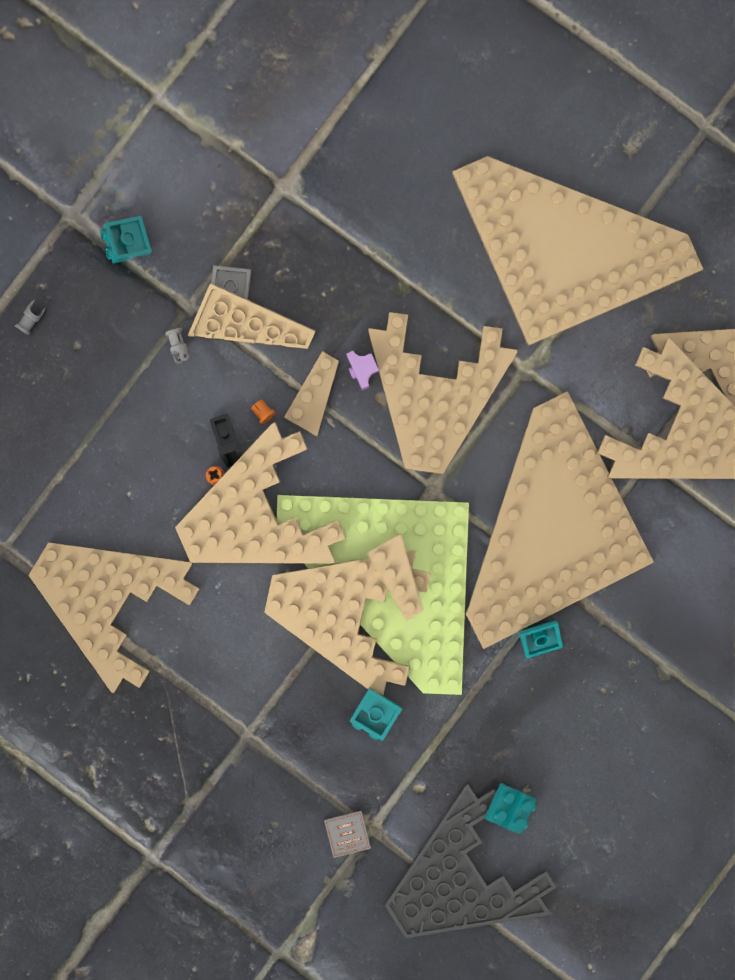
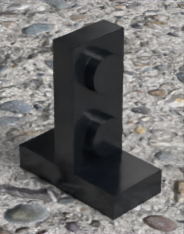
M226 413L209 420L217 441L219 454L226 467H230L238 461L242 453L229 415Z

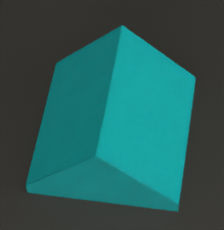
M555 619L518 631L526 659L563 648L559 625Z

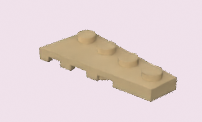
M322 351L284 416L285 419L315 436H318L339 363L337 359Z

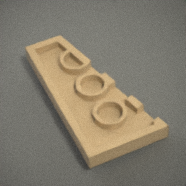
M401 533L369 551L367 554L407 621L423 612L424 609Z

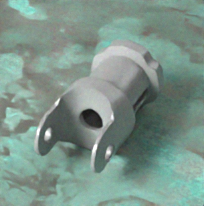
M35 299L30 302L23 312L24 316L20 322L15 324L16 328L27 335H30L29 331L35 322L40 320L46 309L44 307L39 315H34L30 308Z
M182 328L165 332L166 336L169 337L170 351L176 364H181L189 359L188 348L181 334Z

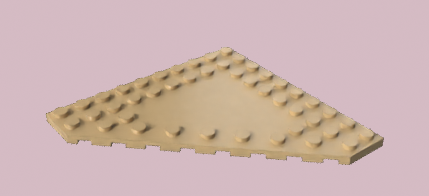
M488 156L452 171L528 346L703 270L688 234Z
M568 391L533 408L486 555L484 556L471 601L466 611V616L483 649L654 563L612 478H608L609 472L597 453L598 451Z

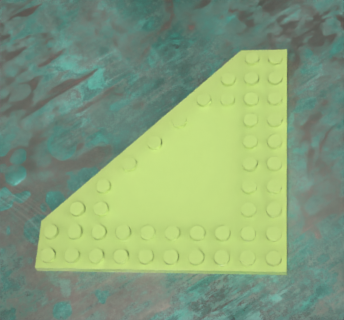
M278 495V525L296 517L303 535L339 520L346 538L329 545L336 561L333 564L370 558L367 554L369 551L402 533L405 549L407 551H416L413 569L431 573L427 592L418 591L424 611L406 621L388 590L385 602L366 598L360 625L371 637L377 638V644L394 662L410 666L408 677L423 693L462 695L469 503ZM304 563L307 566V568L331 565L318 563Z

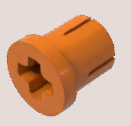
M262 399L251 407V410L260 419L261 425L266 424L276 414L275 410H271Z
M212 466L206 472V479L210 484L215 485L224 476L225 472L221 467ZM218 470L219 478L212 480L211 472Z

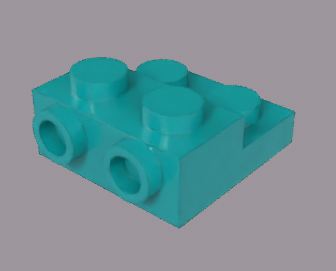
M141 216L105 223L102 226V230H100L101 239L106 241L108 246L106 248V256L112 260L113 264L128 261L134 257L148 255L152 252Z
M369 687L351 716L350 722L354 728L358 730L363 729L368 732V735L374 740L380 739L383 741L403 707Z
M500 783L485 819L521 834L528 827V818L530 813L536 809L537 799L528 793Z

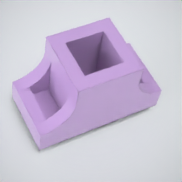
M354 351L347 353L346 356L351 365L349 372L352 378H357L362 390L369 388L368 381L370 377L379 373L372 354L358 356Z

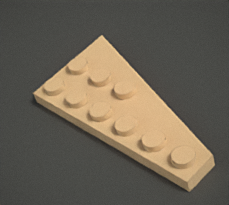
M210 283L188 336L308 349L316 330Z

